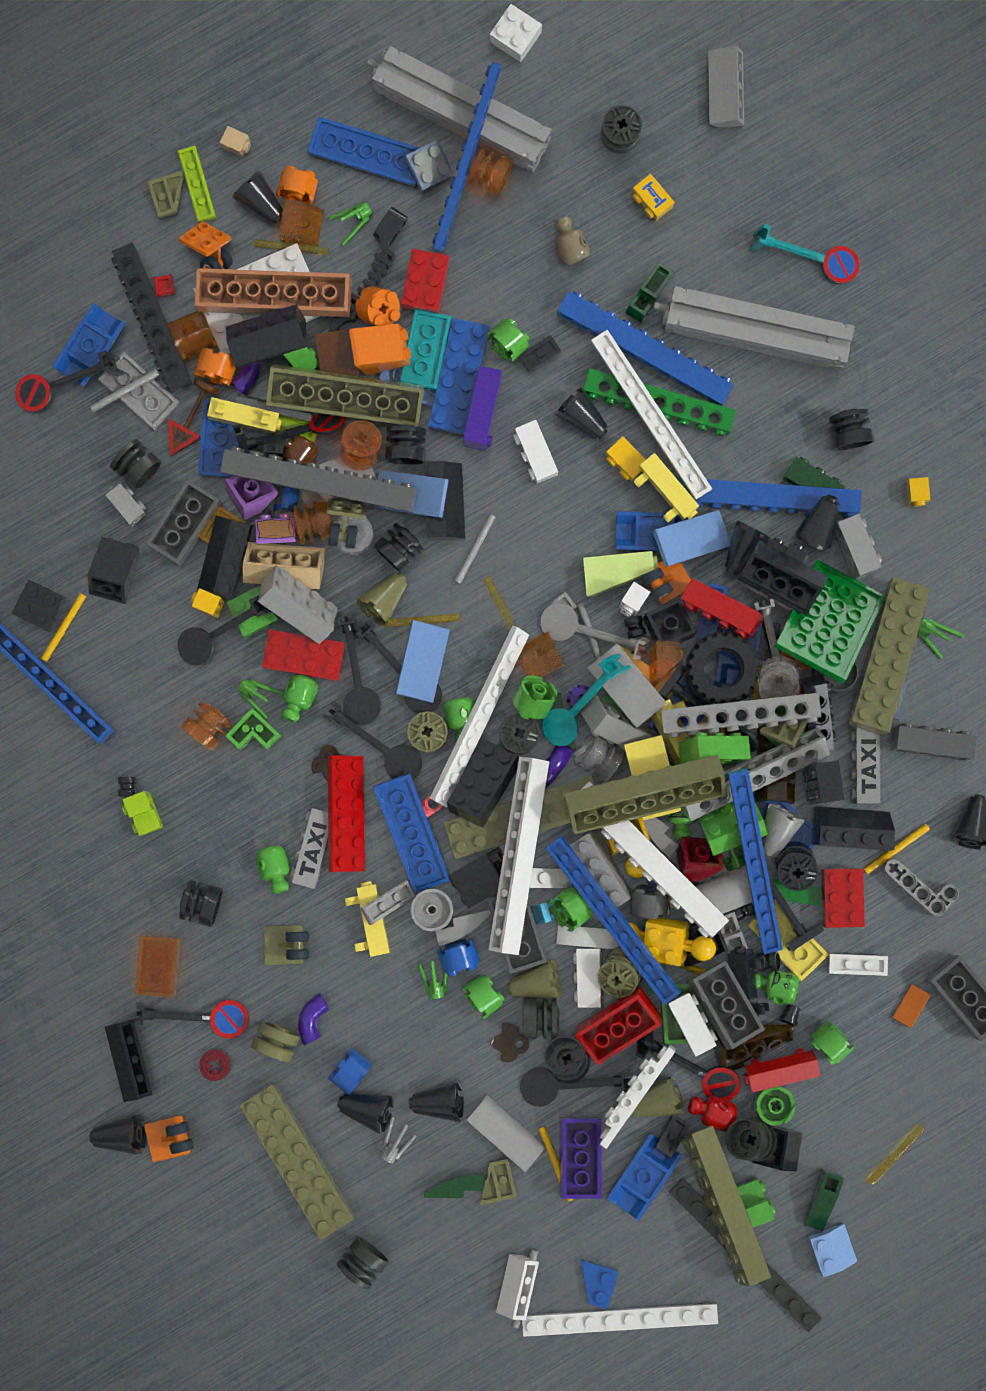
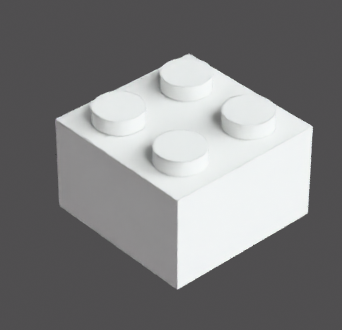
M510 4L491 31L490 43L521 63L542 33V24Z

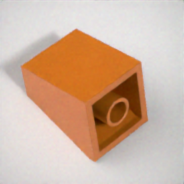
M399 324L349 329L354 364L367 376L410 365L411 351L407 347L406 342L408 340V333Z

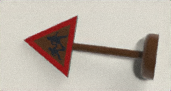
M195 378L194 385L202 389L184 426L168 419L170 456L201 437L187 428L205 393L217 395L219 392L218 388L199 378Z

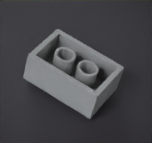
M860 514L838 522L834 531L854 579L869 575L882 567L881 556L875 552L873 537L868 535L866 531L867 523L864 517H860Z

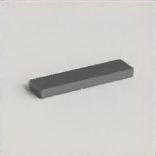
M240 393L237 395L236 403L311 421L312 412L267 406L264 399Z

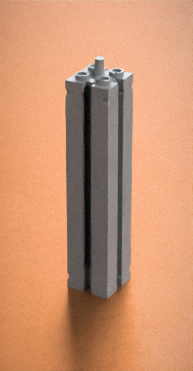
M389 46L387 51H383L380 57L382 64L371 58L368 60L367 65L374 68L371 77L375 92L380 95L383 94L386 98L468 140L470 134L467 132L471 121L474 122L476 115L473 114L476 103H480L481 100L479 91L402 51H397L392 46ZM492 98L477 145L534 173L540 158L551 141L552 129L542 126L541 123Z
M675 286L673 292H669L666 304L655 302L654 310L665 312L662 325L665 326L664 332L676 333L681 336L821 367L834 368L842 371L847 364L855 328L854 325H844L836 321L696 290L683 289Z

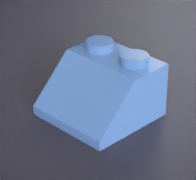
M844 1223L807 1236L822 1277L843 1271L857 1262Z

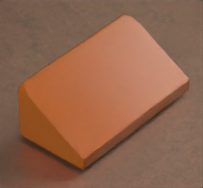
M911 984L892 1017L912 1028L930 994Z

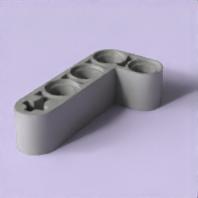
M890 859L882 865L883 873L930 915L941 916L959 896L958 888L951 884L942 885L934 893L898 860ZM889 864H890V865H894V864H895L896 866L894 867V869H895L897 872H902V871H903V873H901V874L898 875V874H897L896 872H894V871L889 872V870H890ZM905 876L911 878V884L907 887L902 882ZM948 887L953 892L950 898H946L944 895V891ZM919 889L925 891V897L921 900L917 897ZM934 902L940 905V909L936 913L931 908Z

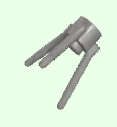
M394 1117L390 1119L384 1142L380 1148L382 1151L380 1157L391 1164L394 1163L395 1159L399 1160L401 1154L416 1138V1135H413L399 1150L397 1145L408 1127L405 1124L395 1142L387 1145Z

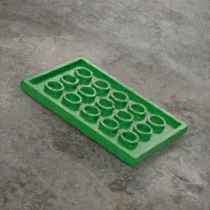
M817 560L813 568L828 576L825 585L807 616L794 609L792 610L774 647L844 684L886 595Z

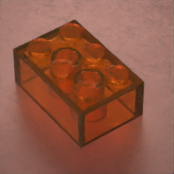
M140 936L134 995L170 998L177 996L182 938Z

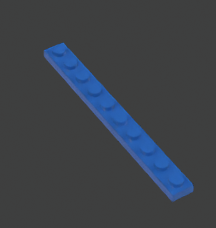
M492 62V65L487 67L485 74L487 81L486 84H482L479 95H481L480 103H476L473 114H476L474 122H470L468 127L469 138L468 141H464L462 146L463 157L458 160L456 165L458 172L456 178L453 177L450 184L452 191L450 196L446 197L444 203L446 210L444 215L440 216L438 222L440 229L434 235L432 244L435 245L433 249L444 251L502 69L501 64Z
M747 768L728 772V778L763 954H768L783 949L749 771Z
M560 836L547 846L546 850L662 1003L665 1005L679 995L681 991L564 837Z

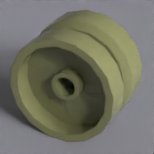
M261 1021L257 1031L266 1038L255 1037L251 1048L269 1057L290 1063L294 1052L287 1046H297L301 1036L283 1026Z

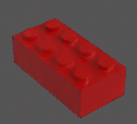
M693 578L681 597L687 610L696 613V611L700 612L704 619L713 622V620L717 621L720 624L719 626L725 630H735L736 635L742 636L745 640L747 638L753 639L763 621L761 613Z
M269 629L262 668L339 682L346 644L327 639L318 644L308 636Z
M639 986L630 996L620 998L578 1025L575 1036L598 1066L661 1026L662 1015Z

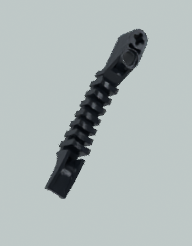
M394 207L388 210L373 233V237L380 241L382 251L380 254L377 252L374 254L375 261L379 265L375 262L371 264L372 270L376 274L369 270L367 275L371 282L364 279L362 283L365 288L380 285L382 282L381 278L386 276V269L389 270L391 267L389 259L392 261L395 259V253L389 250V248L405 226L408 216ZM359 286L356 290L358 291V295L361 296L360 293L362 292L363 288ZM352 293L351 301L356 304L357 299L360 297ZM350 303V312H352L350 317H334L328 332L339 331L342 326L348 323H355L358 318L355 305Z

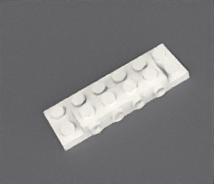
M671 1044L668 1047L663 1046L658 1053V1061L652 1057L649 1061L647 1059L643 1061L639 1067L642 1071L638 1077L634 1075L628 1083L630 1086L626 1093L624 1091L621 1092L616 1100L619 1102L616 1108L611 1107L605 1115L607 1118L605 1124L607 1126L601 1133L600 1138L602 1140L600 1145L606 1149L675 1053L676 1048Z

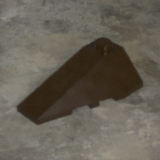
M793 1024L763 1025L764 1031L731 1050H726L717 1032L714 1031L717 1040L714 1042L717 1046L713 1048L718 1066H726L737 1070L745 1066L744 1062L752 1058H760V1054L767 1050L773 1051L793 1040Z

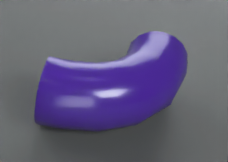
M260 363L242 367L237 377L231 381L240 394H246L255 385L260 373Z
M556 745L546 761H549L545 789L556 779L570 760L573 751L568 745Z
M321 993L305 1003L299 1014L298 1031L303 1045H307L321 1037L317 1028V1021L323 1013L329 1010Z

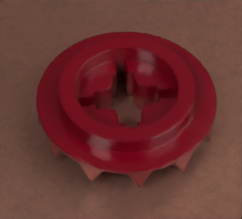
M216 1049L206 1052L199 1062L201 1074L210 1081L223 1079L229 1073L231 1066L229 1057L223 1051ZM219 1058L218 1065L221 1069L216 1068L210 1072L212 1068L210 1062H215Z

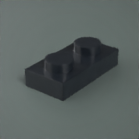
M550 335L522 353L519 358L530 373L559 354L561 349Z
M677 1115L671 1116L653 1148L667 1158H672L690 1124Z

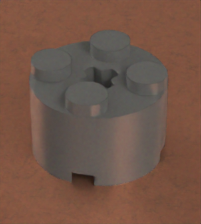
M638 885L637 888L632 890L630 914L633 915L636 912L637 917L658 919V915L668 918L670 909L669 896L667 894L663 896L658 890L649 889L648 885Z

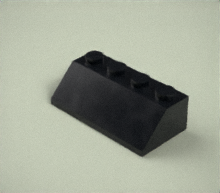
M297 304L226 326V341L235 368H242L307 347L306 319Z
M448 461L424 462V476L448 479L443 517L426 516L427 541L465 539L462 463Z
M216 515L197 587L198 590L200 588L216 596L231 600L235 598L247 545L253 528L252 524Z
M759 540L738 580L807 616L822 591L828 576Z
M815 807L813 845L894 850L895 829L890 812Z

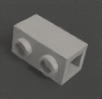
M121 483L118 485L114 484L108 489L106 496L133 527L147 516L144 512L146 507L140 500H134L132 497L134 493L128 485L124 487Z

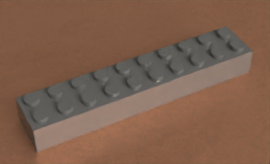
M236 447L224 450L220 472L414 513L418 490L414 488L413 484L401 482V486L395 485L396 481L382 478V482L376 481L377 477L363 474V478L357 477L358 473L344 470L343 474L339 473L337 468L327 466L323 470L317 464L306 462V466H304L298 460L287 458V462H285L279 456L269 454L268 458H266L260 452L250 450L249 454H247L245 450Z

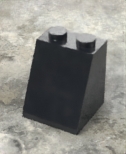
M102 537L87 574L89 594L126 604L139 560V547L131 543L119 542L113 538L107 539Z
M499 846L449 875L451 884L458 890L461 895V901L468 909L498 892L504 856Z

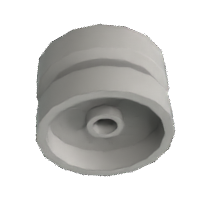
M434 888L426 889L417 894L411 905V916L415 924L427 931H438L446 927L452 919L454 912L453 902L450 897L442 890ZM430 906H434L436 908V912L434 914L429 913Z

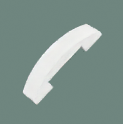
M558 925L556 944L605 949L619 947L607 929L578 927L574 931L569 932L567 931L568 927Z

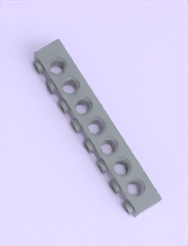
M819 693L661 710L663 731L669 738L680 737V733L688 732V736H692L704 730H707L709 734L718 733L719 729L727 728V731H737L741 726H746L747 729L759 728V724H766V727L778 726V722H786V725L798 724V720H806V723L817 722V718H821ZM798 704L806 707V712L802 715L797 714L794 710ZM779 706L786 709V714L783 717H778L775 714V709ZM758 709H764L767 715L763 719H758L755 716V712ZM738 711H745L747 713V718L744 721L736 719ZM719 713L727 715L725 723H718L716 721ZM700 715H705L708 718V722L703 726L697 724V718ZM681 717L688 719V725L684 728L677 725V721Z
M815 728L801 735L795 749L781 744L724 771L726 796L683 807L684 812L690 821H693L733 802L728 772L747 768L752 792L829 756L830 752L826 738L818 728Z

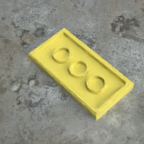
M662 735L624 745L630 771L634 776L670 766ZM681 808L645 816L642 818L643 820H647L681 811Z
M774 899L773 902L783 949L778 951L780 960L802 981L829 954L813 938L793 952L788 951L785 944L793 939L796 934ZM755 917L747 926L759 937Z

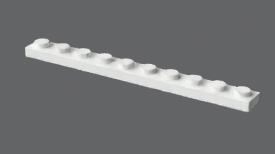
M606 330L593 338L591 342L694 499L697 500L711 491L712 487L609 331Z
M512 626L430 796L431 800L444 807H447L446 802L460 781L529 637V634L516 626Z
M717 1303L527 1315L526 1320H522L523 1337L718 1324Z

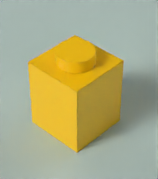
M928 477L911 478L906 481L908 504H914V507L925 506V503L930 501Z

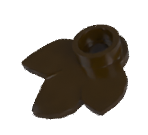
M333 745L323 746L319 756L313 759L311 766L313 773L322 772L323 777L327 781L328 761L325 754L331 752L333 755L345 756L338 753L337 748Z
M503 1023L501 1026L503 1034L494 1037L490 1043L495 1049L502 1052V1062H512L517 1058L518 1054H523L528 1050L529 1041L528 1039H523V1035L520 1034L519 1029L515 1025ZM519 1040L523 1042L521 1048L516 1046V1042Z

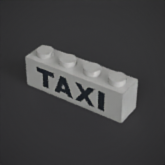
M853 727V731L850 733V740L854 742V750H851L850 753L851 761H854V769H851V780H854V788H851V800H854V804H880V735Z
M312 808L311 812L308 811L306 814L305 822L308 824L306 830H302L300 841H303L301 849H297L295 860L298 861L296 868L292 867L290 878L293 879L292 883L316 889L328 844V812Z

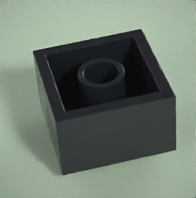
M28 579L11 614L50 632L67 598Z
M680 598L645 613L643 618L659 653L694 638L697 632Z

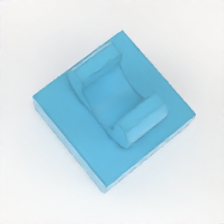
M542 903L531 906L536 925L552 921L551 918H554L553 914L550 915L548 909L552 907V904Z

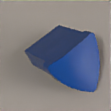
M284 486L282 504H275L273 511L296 513L299 489Z

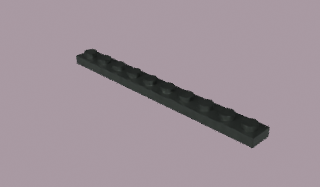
M682 1178L669 1193L721 1244L718 1234H720L718 1226H715L711 1219V1215H713L711 1208L707 1207L704 1199ZM766 1262L771 1278L759 1283L809 1333L822 1320V1317Z

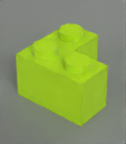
M143 791L122 799L124 802L121 805L123 812L133 819L134 822L131 825L135 834L138 833L139 836H144L163 828L150 792Z

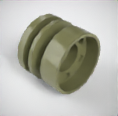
M427 711L421 712L411 719L408 724L407 735L415 749L428 754L437 752L445 745L448 729L442 717ZM425 727H428V729H433V732L430 733V737H427V735H422V733L425 731Z
M620 946L608 953L597 974L601 989L608 995L617 998L630 996L642 978L640 972Z

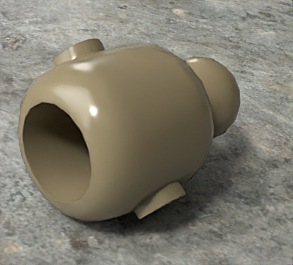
M566 216L555 221V228L560 232V236L556 238L555 244L557 254L563 263L571 265L589 257L590 248L581 229L572 228L571 218Z

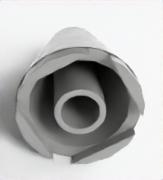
M769 803L765 818V827L768 835L761 837L766 858L778 857L804 823L805 819L801 815L790 809L780 808V805Z

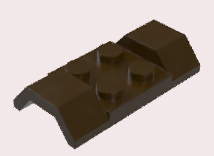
M762 726L757 728L759 746L756 750V756L777 747L764 735L760 734ZM796 771L756 790V802L784 801L789 804H795Z

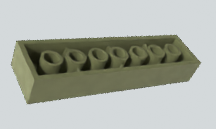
M272 364L270 367L266 405L419 426L424 385Z
M896 577L889 581L848 722L849 726L884 737L890 732L930 588Z
M715 755L655 771H648L636 776L632 775L620 780H612L608 783L593 785L581 790H573L564 795L573 833L578 834L726 796V786L719 756Z
M591 775L545 790L538 833L570 823L564 794L573 790H581L589 781L594 785ZM512 801L497 805L484 827L461 817L444 822L455 859L506 843Z
M275 1082L239 1105L319 1239L322 1240L354 1220L355 1215Z
M703 1127L684 1135L683 1146L686 1151H689L691 1167L698 1174V1185L704 1190L706 1195L704 1196V1201L713 1213L711 1219L713 1224L718 1226L720 1232L718 1237L721 1244L726 1247L727 1253L725 1254L729 1264L733 1265L735 1281L743 1286H752L771 1278L714 1127Z

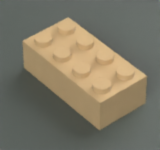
M248 542L243 561V583L262 584V580L277 565L281 569L286 570L295 579L302 581L308 588L320 589L324 571L325 548Z

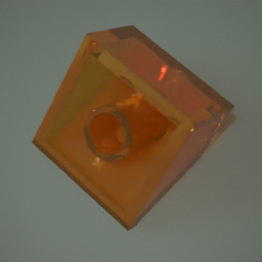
M285 199L279 231L280 241L318 248L324 210L303 201Z
M196 311L168 323L182 360L195 356L201 352L202 348L212 349L217 345L204 312Z
M549 632L526 643L518 658L527 676L535 675L544 678L566 666Z
M656 641L650 650L649 676L650 683L654 688L682 660L683 649L680 648V642Z

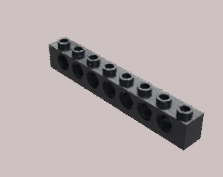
M132 242L113 250L112 254L114 257L111 258L115 269L119 268L121 274L118 277L122 286L126 285L128 292H125L129 303L133 302L135 306L133 313L136 319L141 320L143 326H140V330L143 336L149 339L150 343L147 346L151 355L155 354L157 358L154 363L158 372L162 371L164 378L161 379L165 389L169 388L173 393L192 385V380L136 247ZM127 264H133V268L131 270H125V266ZM134 281H141L139 287H132ZM141 298H148L145 305L139 304ZM149 315H155V319L152 322H146V318ZM156 332H162L160 339H153ZM169 349L168 356L162 357L160 355L162 350ZM171 366L177 367V371L174 374L168 373V369Z

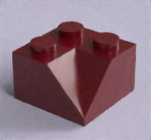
M681 836L677 849L679 871L689 881L700 882L723 870L722 853L713 856L706 838Z

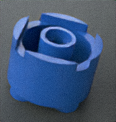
M470 938V942H467L466 939L446 944V949L441 951L439 947L436 950L443 973H447L448 977L459 974L458 971L466 969V971L474 970L480 962L473 938Z
M352 1047L344 1056L347 1059L342 1058L335 1067L338 1071L334 1069L327 1078L348 1095L351 1094L372 1067V1064Z

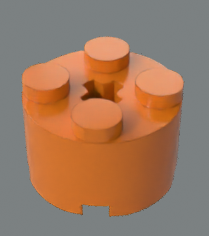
M286 166L285 170L281 172L276 196L279 199L282 196L285 198V203L293 206L305 207L308 203L311 206L318 185L315 173L310 170L301 171L293 166Z
M370 286L362 290L361 296L357 299L355 305L356 314L360 320L373 326L390 325L398 321L400 317V303L395 292L376 286Z
M202 348L193 375L201 379L207 378L209 383L215 386L220 384L229 386L236 369L232 357L220 351L219 353H212L213 349Z

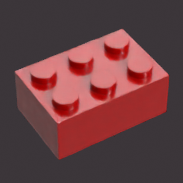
M412 248L401 300L402 309L409 311L418 309L439 314L450 263L449 255Z
M821 869L823 927H865L863 869Z

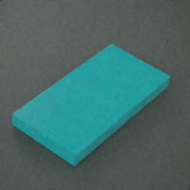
M414 309L407 347L411 351L410 365L402 367L399 382L424 385L425 389L437 390L452 316Z

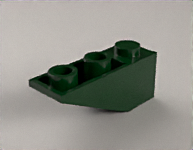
M795 457L782 478L791 485L845 488L840 479L829 477L826 475L825 470L820 467L815 468L811 466L810 462L803 457Z
M822 1169L804 1223L805 1226L820 1231L824 1230L843 1184L844 1178L841 1175Z

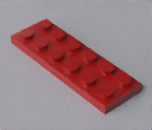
M330 755L327 756L329 872L365 871L363 756Z

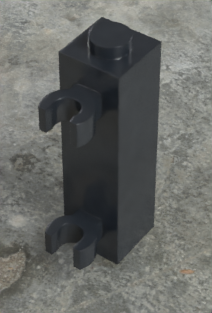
M745 946L734 947L727 954L728 965L757 1016L765 1015V1011H770L769 1003H758L755 970L762 969L761 966H766L765 958H754L753 949H746Z

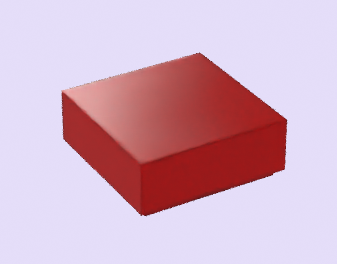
M172 274L153 277L157 297L176 294Z

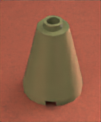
M392 573L356 600L358 601L357 606L367 617L370 618L372 616L376 618L375 623L385 626L407 586L406 578L401 573Z
M548 960L547 963L540 964L511 978L509 983H507L509 995L512 994L514 998H561L562 983L561 978L556 973V971H559L556 962Z
M673 1076L668 1077L649 1088L631 1115L640 1118L684 1114V1111L681 1110L684 1107L679 1086H674L673 1084L676 1081Z

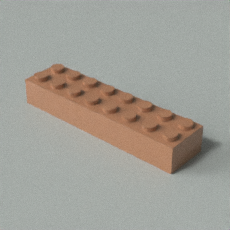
M197 268L195 307L198 312L267 314L297 304L303 316L350 317L352 279L350 274Z

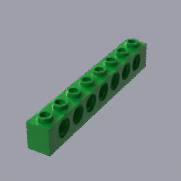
M589 369L584 390L590 399L597 400L599 398L610 405L617 403L622 405L624 409H635L627 396H618L617 391L622 388L612 374ZM606 384L609 390L602 392L599 390V385ZM644 384L654 401L661 400L664 403V406L659 409L667 421L673 419L683 426H688V424L694 425L696 429L701 431L708 429L714 431V434L718 436L729 435L736 413L735 409ZM679 405L682 411L675 413L672 410V406ZM697 410L700 413V417L693 418L690 412ZM715 415L718 418V422L711 423L709 416Z

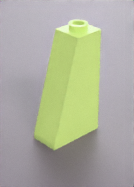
M652 551L583 558L586 596L591 598L642 578L654 570L655 567H658L657 556H654Z

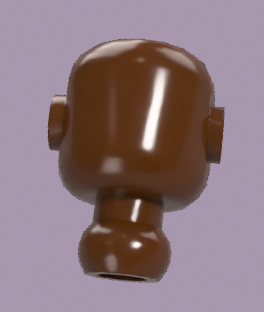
M297 435L292 439L290 438L288 444L283 446L282 461L287 462V458L300 461L301 465L306 466V462L316 463L315 458L318 455V449L304 436Z

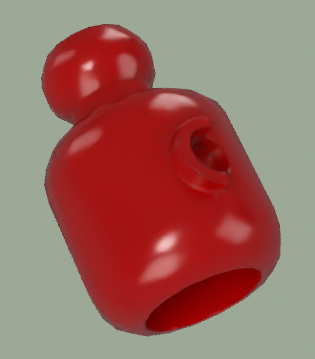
M710 1095L705 1102L701 1098L694 1096L690 1099L688 1112L692 1115H701V1122L705 1126H713L716 1130L727 1132L729 1126L736 1120L737 1107L733 1102Z

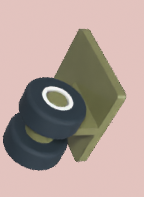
M338 498L327 501V514L343 516L342 530H340L339 523H331L329 546L336 547L338 541L346 542V548H355L358 527L349 525L346 530L347 517L365 519L366 505H362L358 501L347 503Z
M302 925L265 926V965L303 964L304 959H309L310 957L309 949H304L303 942L309 941V932L303 931Z

